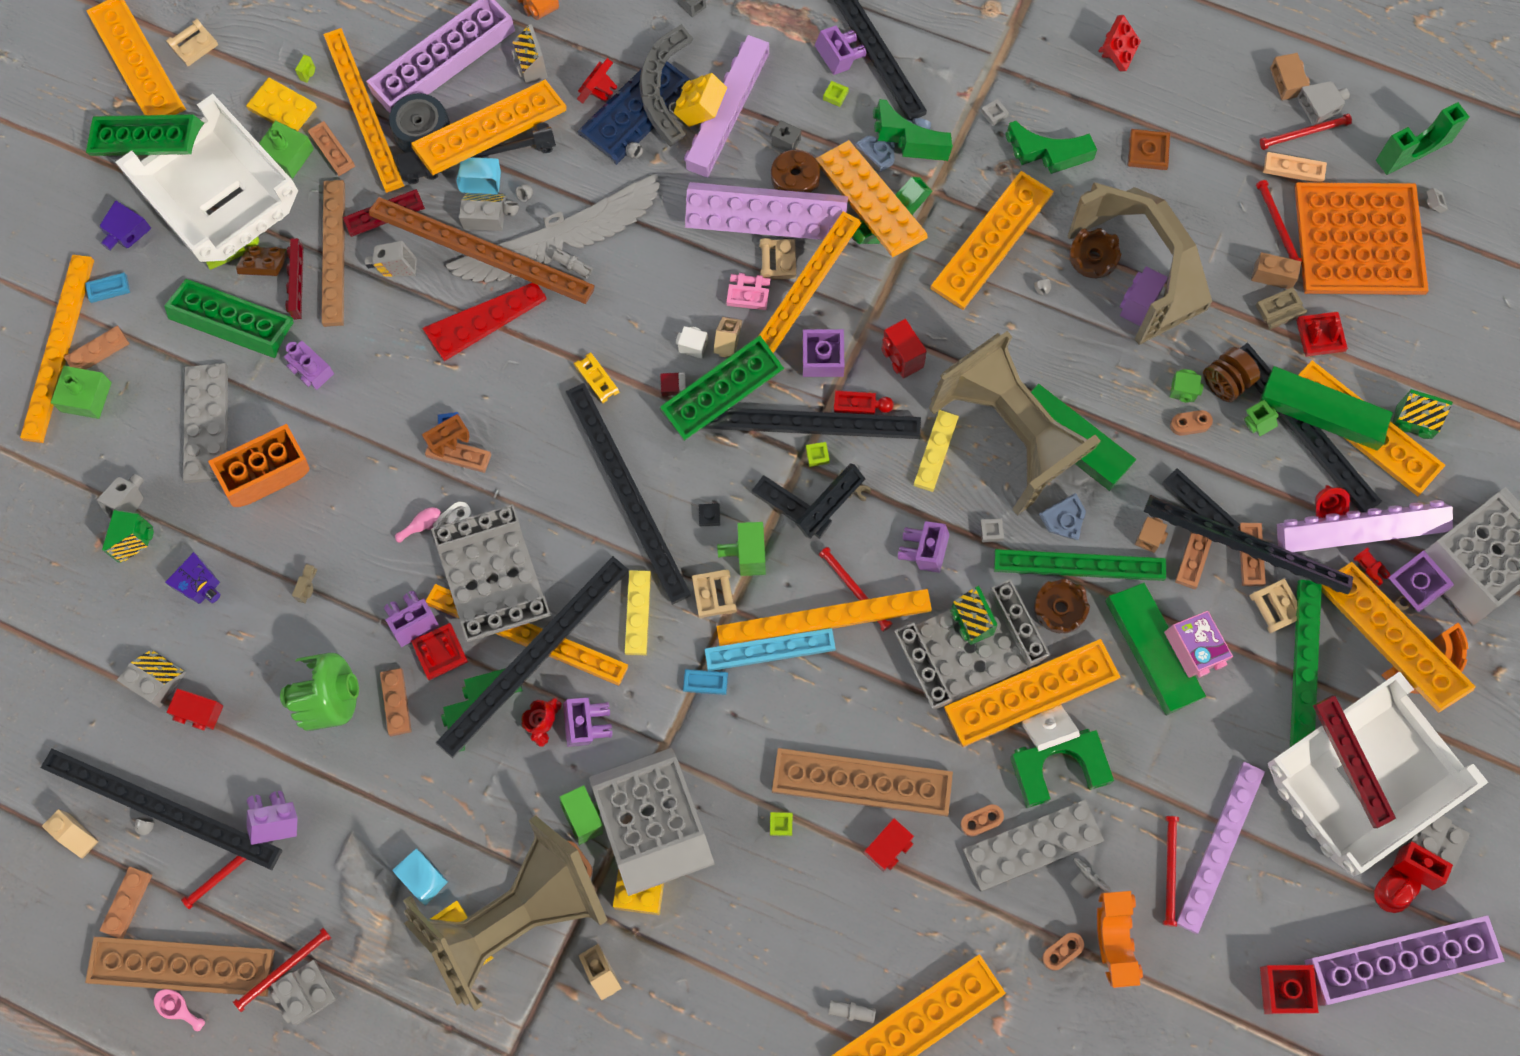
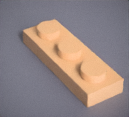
M1267 152L1263 173L1323 183L1327 162Z

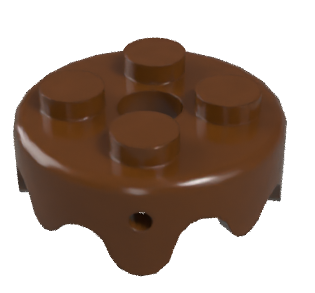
M798 149L785 151L772 164V185L776 190L811 193L819 186V164L814 156L806 151ZM798 169L801 173L799 175H792L790 171Z
M1085 228L1082 229L1072 242L1069 257L1072 266L1078 273L1088 278L1097 279L1108 276L1116 269L1121 258L1119 237L1116 234H1108L1102 228H1097L1093 231H1087ZM1097 252L1100 255V257L1094 259L1090 256L1089 253Z
M1068 579L1046 582L1039 590L1034 603V611L1040 624L1055 633L1075 631L1084 623L1090 610L1086 589L1082 585H1077ZM1059 602L1064 603L1067 611H1057L1055 604Z

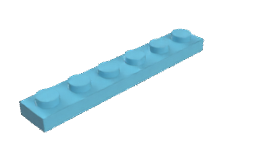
M832 628L706 648L705 655L708 671L831 652L835 651L836 648Z

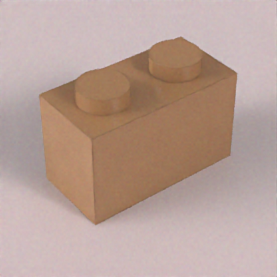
M1298 53L1274 58L1270 70L1281 100L1297 98L1302 87L1310 85L1309 77L1304 72L1303 61L1300 60Z
M1261 252L1254 264L1251 281L1290 289L1298 280L1301 261Z

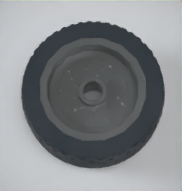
M414 93L403 97L395 103L389 115L391 133L397 145L405 153L414 151L411 145L412 142L450 125L447 112L441 102L429 94Z

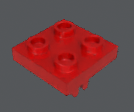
M1117 15L1110 31L1106 34L1107 38L1103 47H1100L1098 52L1103 53V58H1111L1119 71L1122 72L1127 71L1141 40L1124 15Z
M607 58L604 63L599 61L579 88L578 92L581 94L577 100L582 104L590 94L607 102L608 97L605 94L611 96L613 91L610 88L613 90L617 89V85L606 74L613 64L611 60Z
M1339 312L1299 316L1296 319L1305 357L1346 352L1348 349Z
M451 623L411 641L428 680L468 663Z

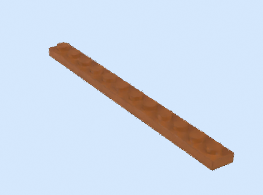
M378 197L369 210L370 216L583 304L587 303L594 291L595 285L383 198Z

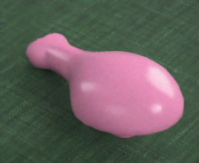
M431 507L418 513L404 530L396 533V541L401 543L413 533L432 529L433 524L441 514L440 510Z
M170 989L160 990L156 993L154 1006L157 1012L164 1018L182 1019L192 1025L194 1031L197 1032L205 1025L203 1019L197 1018L189 1012L185 999L180 993Z

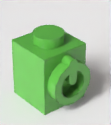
M1188 369L1176 371L1172 379L1170 398L1179 399L1185 403L1194 402L1198 395L1201 396L1203 391V384L1200 383L1201 375Z
M1265 400L1246 410L1247 417L1244 418V421L1250 432H1257L1259 437L1278 427L1276 418L1279 416L1274 407H1270Z

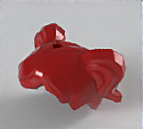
M553 698L548 702L543 700L533 701L530 704V709L522 714V727L532 734L531 741H534L540 747H544L548 743L549 736L547 732L553 725L555 714L562 707V703L557 698Z

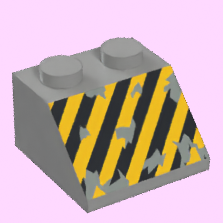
M532 24L528 25L513 41L515 50H511L514 61L519 62V66H516L519 77H524L526 84L548 78L543 55Z
M466 193L461 200L459 214L463 229L502 231L505 214L503 212V202L506 201L507 195Z
M150 650L131 661L117 681L161 708L186 672L158 653Z

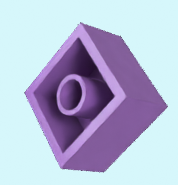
M1147 266L1142 273L1138 271L1132 286L1128 288L1120 305V308H1122L1120 316L1141 326L1151 303L1158 299L1168 277Z
M803 329V377H844V329Z
M1422 551L1388 577L1418 612L1422 611L1454 586V583L1425 551Z

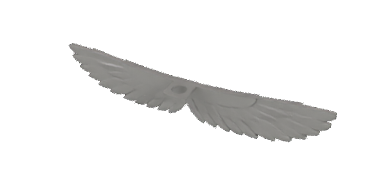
M653 174L637 183L634 182L612 196L567 219L563 218L561 211L544 218L545 228L501 243L498 246L543 264L544 262V265H547L551 262L556 249L562 250L563 242L572 247L584 248V245H592L594 241L605 240L604 237H611L615 233L625 230V225L637 222L636 218L646 214L645 209L653 205L652 200L658 195L656 191L659 189L660 183H655L658 180V175ZM559 217L555 222L549 223L552 218ZM469 256L446 265L447 269L454 270L452 275L456 277L462 276V280L472 279L473 282L484 280L485 283H490L496 279L500 282L510 275L511 278L518 277Z

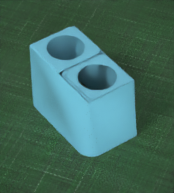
M468 158L460 162L456 180L459 191L463 193L498 194L501 177L499 160L494 158Z
M417 848L392 870L425 906L448 883L445 877Z

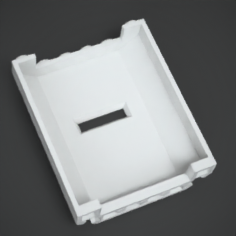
M211 94L197 104L204 116L200 119L204 122V125L196 137L191 155H149L140 162L134 152L130 151L116 161V164L200 262L224 261L234 255L239 249L249 244L254 238L267 231L268 228L289 214L298 193L294 182L216 96ZM240 187L243 190L212 214L208 215L206 213L208 209Z
M1398 672L1343 710L1396 819L1378 829L1372 827L1358 796L1337 770L1342 764L1323 726L1314 730L1268 763L1280 797L1288 801L1292 806L1293 814L1304 822L1307 826L1308 834L1312 838L1317 839L1324 855L1330 857L1352 876L1366 871L1488 783L1474 764L1467 767L1462 765L1407 696L1414 689L1401 672Z

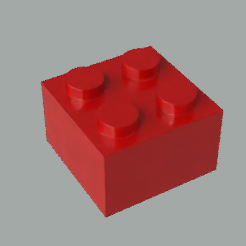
M906 318L884 330L881 349L886 358L889 357L892 361V367L896 374H900L904 379L924 368L927 350Z
M1266 965L1260 967L1264 1014L1319 1013L1314 965Z

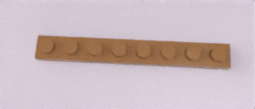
M343 180L324 181L322 325L324 327L344 326L345 222L343 217H345V183Z

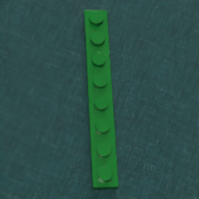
M995 549L994 572L1165 581L1166 558Z
M1302 579L1297 584V621L1295 625L1290 747L1312 733L1316 726V712L1312 705L1317 703L1322 584Z

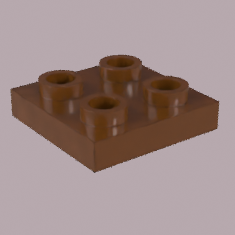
M259 246L247 247L236 266L237 274L278 276L288 257L287 249Z

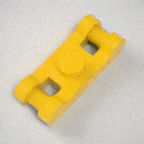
M590 352L585 355L586 358L581 361L577 360L573 364L603 404L608 401L607 398L612 395L616 396L620 392ZM588 365H591V366H592V367L589 368L588 370H586V368H585V367H587ZM606 384L608 388L602 391L600 388Z

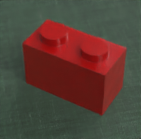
M177 688L166 713L173 716L172 720L185 725L187 721L193 723V728L205 731L206 728L214 730L223 705L217 701Z
M894 818L863 854L881 871L884 872L887 868L891 871L899 862L896 857L901 852L906 854L914 845L911 842L914 835Z
M1411 841L1399 848L1392 868L1429 889L1435 890L1447 883L1453 864Z

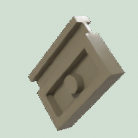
M1294 287L1258 301L1256 304L1262 318L1267 322L1269 330L1297 319L1299 316H1304L1308 312L1302 306L1303 303Z

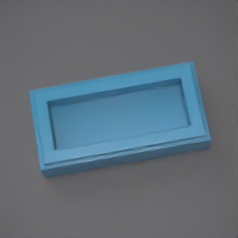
M125 272L85 283L88 300L91 303L130 293L128 278Z
M685 669L683 692L726 695L728 672Z

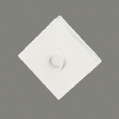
M1062 705L1021 722L1038 751L1080 737L1079 730Z

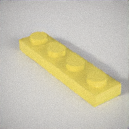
M939 410L913 486L931 492L934 491L959 416Z
M629 570L625 655H647L651 571Z

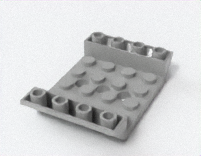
M1506 487L1425 550L1428 556L1454 583V586L1443 595L1471 626H1474L1520 590V501ZM1477 529H1481L1486 533L1485 539L1477 535ZM1493 545L1501 549V555H1497L1492 551ZM1513 562L1516 565L1517 570L1511 571L1508 568L1507 563Z
M513 504L431 529L467 642L551 616L526 547ZM512 569L519 572L516 577H509L507 573ZM490 576L498 577V581L494 584H489L487 579ZM470 582L478 584L474 590H468L466 586Z
M1011 579L991 587L990 592L984 594L998 625L993 636L974 643L976 647L974 653H967L964 650V645L968 641H964L961 634L955 632L954 627L959 622L954 621L950 610L917 625L913 622L894 631L932 709L947 706L1028 670L1050 656ZM982 662L985 665V671H975L974 664Z
M673 748L589 777L628 896L715 865ZM667 800H674L676 802L674 807L670 809L665 808L663 805ZM650 807L654 809L652 815H642L645 808ZM625 815L633 817L632 821L628 824L621 823V819Z

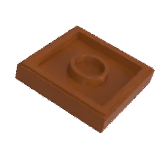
M1131 129L1128 166L1167 170L1169 164L1170 133Z

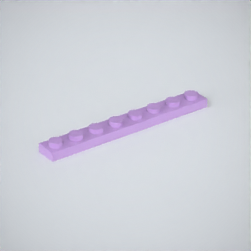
M1246 762L1242 763L1177 918L1178 926L1192 933H1199L1265 771Z

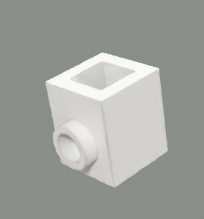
M684 326L682 333L679 332L676 338L679 352L702 359L708 343L707 332H703L697 327L689 328Z

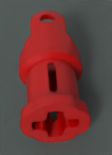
M1367 547L1356 555L1353 560L1357 561L1364 568L1365 574L1375 585L1380 586L1383 581L1378 573L1384 579H1389L1388 577L1391 574L1381 561H1377L1369 552L1370 549Z

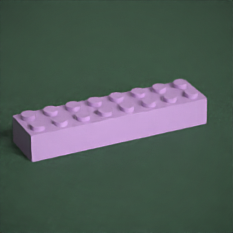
M495 0L476 1L367 80L372 95L390 113L395 103L407 95L414 93L430 94L515 32L512 17Z
M690 182L687 187L685 228L824 240L843 211L847 213L848 196Z
M1489 916L1304 960L1305 965H1314L1319 1006L1330 1005L1505 962Z

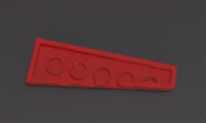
M530 283L425 326L422 329L443 361H446L547 300L537 284Z

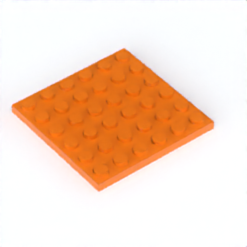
M1296 183L1294 187L1300 253L1303 261L1304 294L1426 295L1428 293L1416 183Z

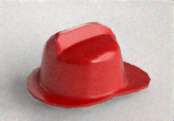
M1325 485V488L1319 491L1315 498L1316 517L1325 518L1327 514L1347 515L1350 506L1348 492L1342 488Z
M1391 867L1375 887L1374 897L1376 903L1386 912H1402L1419 894L1421 883Z

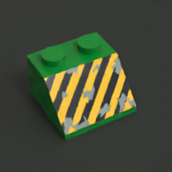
M1411 389L1397 404L1392 423L1404 433L1410 432L1417 434L1423 439H1433L1440 432L1453 402Z
M114 510L102 551L118 563H123L148 547L149 541L152 540L154 535L153 526L139 514Z
M979 586L953 601L950 612L954 621H958L961 626L959 631L964 641L967 640L969 645H972L994 635L998 624Z

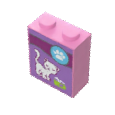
M1208 611L1178 622L1164 632L1188 678L1195 675L1198 678L1209 674L1212 668H1215L1216 671L1227 666L1226 662L1233 657Z

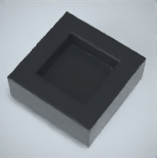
M719 503L699 504L700 527L720 526Z

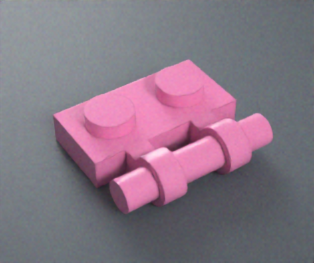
M739 273V275L731 274L730 282H736L737 285L729 284L727 306L767 310L769 289L762 288V286H770L771 278H763L762 275H757V277L745 276V273ZM744 284H753L755 287L744 286Z

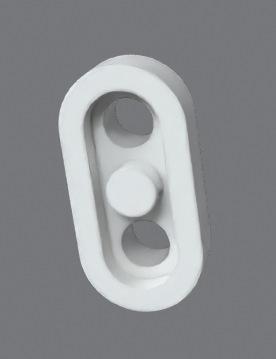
M464 502L454 503L439 516L433 524V528L471 517L472 511L468 504ZM460 512H465L464 516L459 517L458 514Z

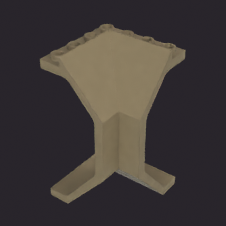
M1094 182L1091 191L1085 192L1080 197L1067 236L1069 240L1076 237L1082 229L1085 228L1088 231L1118 215L1145 214L1173 255L1164 297L1151 303L1135 337L1138 345L1207 311L1212 303L1197 246L1166 200L1136 187L1123 191Z
M1006 331L1002 335L1000 333L995 334L940 375L941 379L937 383L938 387L934 390L935 394L931 398L929 409L935 414L954 400L991 406L1024 443L1027 449V487L1012 509L1018 516L1034 504L1050 481L1094 450L1100 443V439L1094 435L1087 440L1059 424L1049 415L1020 380L1008 351V345L1012 336Z
M537 816L528 820L534 832V841L511 889L464 921L452 922L427 919L419 911L412 896L403 900L407 908L404 910V913L408 918V921L404 924L432 954L457 1006L460 1003H463L465 1006L469 1004L474 1011L483 1006L481 1001L471 992V988L485 960L532 928L586 917L592 918L599 925L608 921L578 850Z

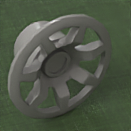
M1078 858L1073 859L1081 869V872L1070 884L1079 894L1088 899L1098 887L1105 892H1112L1102 879L1097 881L1101 877L1097 874H1090L1091 868Z

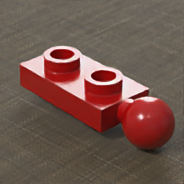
M835 390L834 413L875 415V408H878L883 413H888L894 407V402L890 397L885 396L876 400V393Z

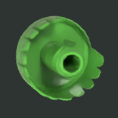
M323 653L297 658L295 662L308 663L306 666L309 669H314L312 671L313 680L297 682L292 685L288 684L280 692L282 705L288 708L289 711L296 712L291 714L292 719L301 721L296 723L297 726L306 731L342 726L348 723L356 708L359 684L346 660L337 653Z

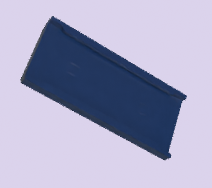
M668 61L662 69L660 95L663 97L667 109H669L671 103L678 100L683 91V85L688 80L691 81L689 77ZM642 68L577 131L579 136H583L610 157L616 165L627 155L626 147L629 143H639L654 128L646 114L641 99L640 75Z

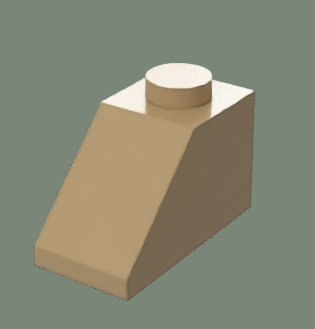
M722 317L716 330L715 354H719L721 357H730L736 352L742 320Z
M59 809L42 825L53 838L82 859L99 842L70 813Z
M599 944L578 955L590 983L601 1000L622 989Z

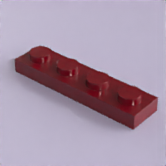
M417 189L388 200L415 212L425 209ZM371 207L343 217L351 237L384 225L386 222L370 216L369 210Z
M298 238L290 239V246L287 247L290 264H287L289 282L286 283V291L289 296L285 306L286 311L296 320L302 319L304 247Z

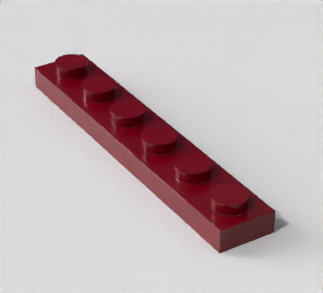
M1329 696L1312 705L1372 827L1378 829L1396 819L1336 696Z

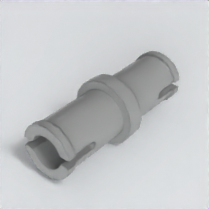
M559 248L553 254L552 259L566 266L567 270H573L586 279L591 275L593 267L579 261L578 257H572Z
M830 1000L828 1015L848 1018V1021L855 1019L872 1024L875 1020V1008L857 1006L854 1002L847 1004Z

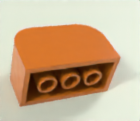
M287 424L208 461L233 507H242L258 501L300 480L309 471L307 460Z

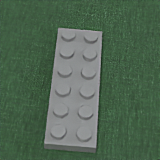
M226 363L185 367L183 481L185 483L218 481L208 461L227 452L228 366Z
M1085 799L964 848L963 852L978 888L982 892L1104 842V839Z

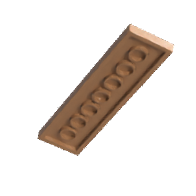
M778 748L772 793L948 817L953 772Z
M94 937L85 983L245 995L271 974L275 950ZM269 987L258 996L268 997Z

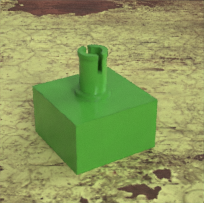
M276 120L259 142L262 148L292 179L314 150L308 136Z
M63 366L51 404L63 413L100 419L112 382L102 372Z
M763 522L737 523L738 541H736V544H717L718 558L737 556L739 558L740 576L766 575Z
M584 785L559 797L560 806L579 845L603 834V824L599 818L600 811L597 801H591Z

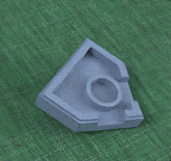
M867 136L854 143L855 148L877 172L880 173L893 165L895 160V142L878 141L874 136Z
M1074 493L1040 512L1039 516L1048 532L1079 540L1086 510L1077 494Z

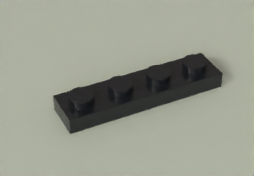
M850 463L795 522L806 537L811 539L863 483L865 477L857 466Z
M1178 468L1162 482V485L1190 511L1234 529L1240 526L1236 520Z
M765 475L761 477L751 491L753 495L794 522L810 507L809 504ZM829 518L814 535L820 539L831 525L832 520Z

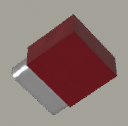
M660 373L662 396H676L686 389L685 373Z

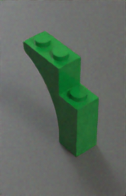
M879 99L877 107L873 109V119H876L874 132L877 133L878 141L898 143V147L902 150V157L948 161L953 147L951 133L929 130L915 125L900 116L887 100Z
M1017 121L1010 122L1006 132V139L1008 143L1012 144L1014 156L1016 159H1019L1021 165L1042 159L1045 168H1048L1051 174L1092 161L1097 152L1090 133L1070 139H1052L1030 132Z
M911 177L895 195L913 215L933 191L920 177ZM861 220V224L852 236V239L858 244H879L880 241Z
M505 669L464 679L465 686L462 687L465 700H468L443 707L444 714H441L444 727L449 729ZM522 686L515 693L523 691Z

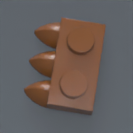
M458 414L422 434L432 453L439 457H444V447L447 446L450 449L456 450L458 439L468 443L470 438L469 431Z

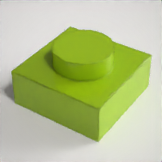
M303 55L295 71L300 81L307 83L310 77L314 75L316 67L310 56Z
M831 81L823 95V100L841 107L849 92V88Z
M826 442L806 445L809 467L830 464Z
M770 812V836H792L793 813Z

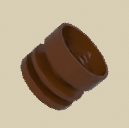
M1230 347L1220 355L1218 360H1214L1211 365L1204 369L1203 378L1207 386L1217 397L1226 402H1233L1238 396L1243 394L1245 389H1249L1260 379V371L1253 358L1247 352L1237 347Z

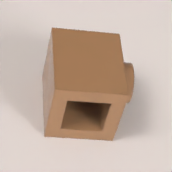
M1147 517L1135 545L1155 553L1159 545L1164 544L1168 533L1165 532L1167 524L1163 523L1159 518Z

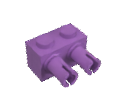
M837 25L821 30L815 43L816 49L833 75L849 70L854 60L866 56V49L863 48V45L851 48L849 43L856 42L857 37L854 31L850 30L841 33Z
M300 341L298 344L296 342L287 344L286 351L288 353L284 356L288 362L286 367L293 374L299 373L302 376L300 380L307 387L311 385L317 390L334 375L330 366L303 341Z
M925 521L923 530L905 527L904 531L906 533L903 532V540L920 543L918 549L900 546L899 550L901 551H898V559L914 561L920 570L940 573L949 539L946 524Z
M414 591L409 592L412 599L409 598L407 593L403 596V600L408 607L400 611L396 602H390L393 610L390 609L388 604L384 607L385 612L389 616L385 620L401 647L439 627L424 598L419 600Z
M589 698L567 699L563 703L567 747L589 745L596 738H612L611 724L595 726L591 724V717L610 716L608 702L590 704Z
M278 791L279 798H277L276 792L271 793L269 799L272 806L263 807L262 799L259 795H255L256 802L253 795L248 797L247 831L251 845L297 836L296 811L293 802L285 803L283 792Z

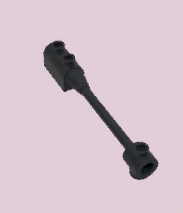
M539 123L534 126V131H532L534 137L493 146L470 158H480L536 145L537 150H541L542 153H550L553 150L552 147L556 146L552 127H549L547 123ZM415 151L397 155L403 181H407L409 184H416L419 182L420 177L426 176L429 180L438 178V173L432 175Z

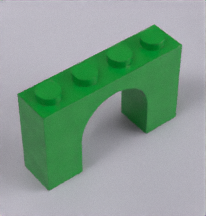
M1457 102L1441 110L1435 121L1418 136H1415L1409 127L1391 135L1376 161L1385 174L1388 175L1452 143L1470 117L1460 103Z
M1090 729L1079 731L1080 737L1038 751L1036 747L1027 749L1026 746L1014 750L1015 753L1011 755L1010 760L1026 808L1047 803L1051 799L1043 777V764L1046 758L1054 754H1067L1078 761L1089 790L1110 785L1114 782L1097 730L1091 732Z

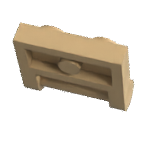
M195 19L191 26L175 37H170L166 40L171 49L187 66H190L218 46L217 41L198 19ZM196 31H199V33H198L197 35H195L194 37H192L190 40H188L187 42H185V43H184L183 45H181L180 47L178 46V44L181 43L183 40H185L186 38H188L190 35H192V34L195 33Z
M761 239L759 241L760 248H762V270L760 275L763 278L796 279L795 239ZM770 249L776 250V270L770 269Z
M729 570L692 576L699 618L737 612L736 605L733 604ZM714 580H721L725 602L723 606L718 605Z
M1285 578L1249 595L1251 600L1255 601L1268 625L1267 630L1270 634L1297 621V600ZM1262 596H1268L1281 620L1280 622L1276 623Z

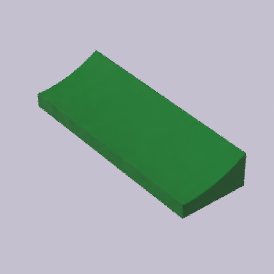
M194 114L93 116L86 153L90 156L126 155L130 151H133L135 155H191L194 142L204 122Z
M189 279L184 280L164 305L169 320L272 358H276L286 334L294 323L293 318Z
M758 336L660 406L659 410L685 441L784 370V367L763 338Z
M1273 366L1259 402L1265 400L1277 412L1377 451L1385 444L1387 430L1393 414L1389 410L1276 366Z
M1038 384L1031 393L1056 422L1087 440L1094 435L1100 439L1097 447L1077 461L1075 465L1108 491H1111L1137 459Z
M1143 582L1127 590L1109 595L1105 603L1165 715L1167 716L1204 699L1206 695L1196 676L1188 678L1164 632L1169 627L1145 583Z

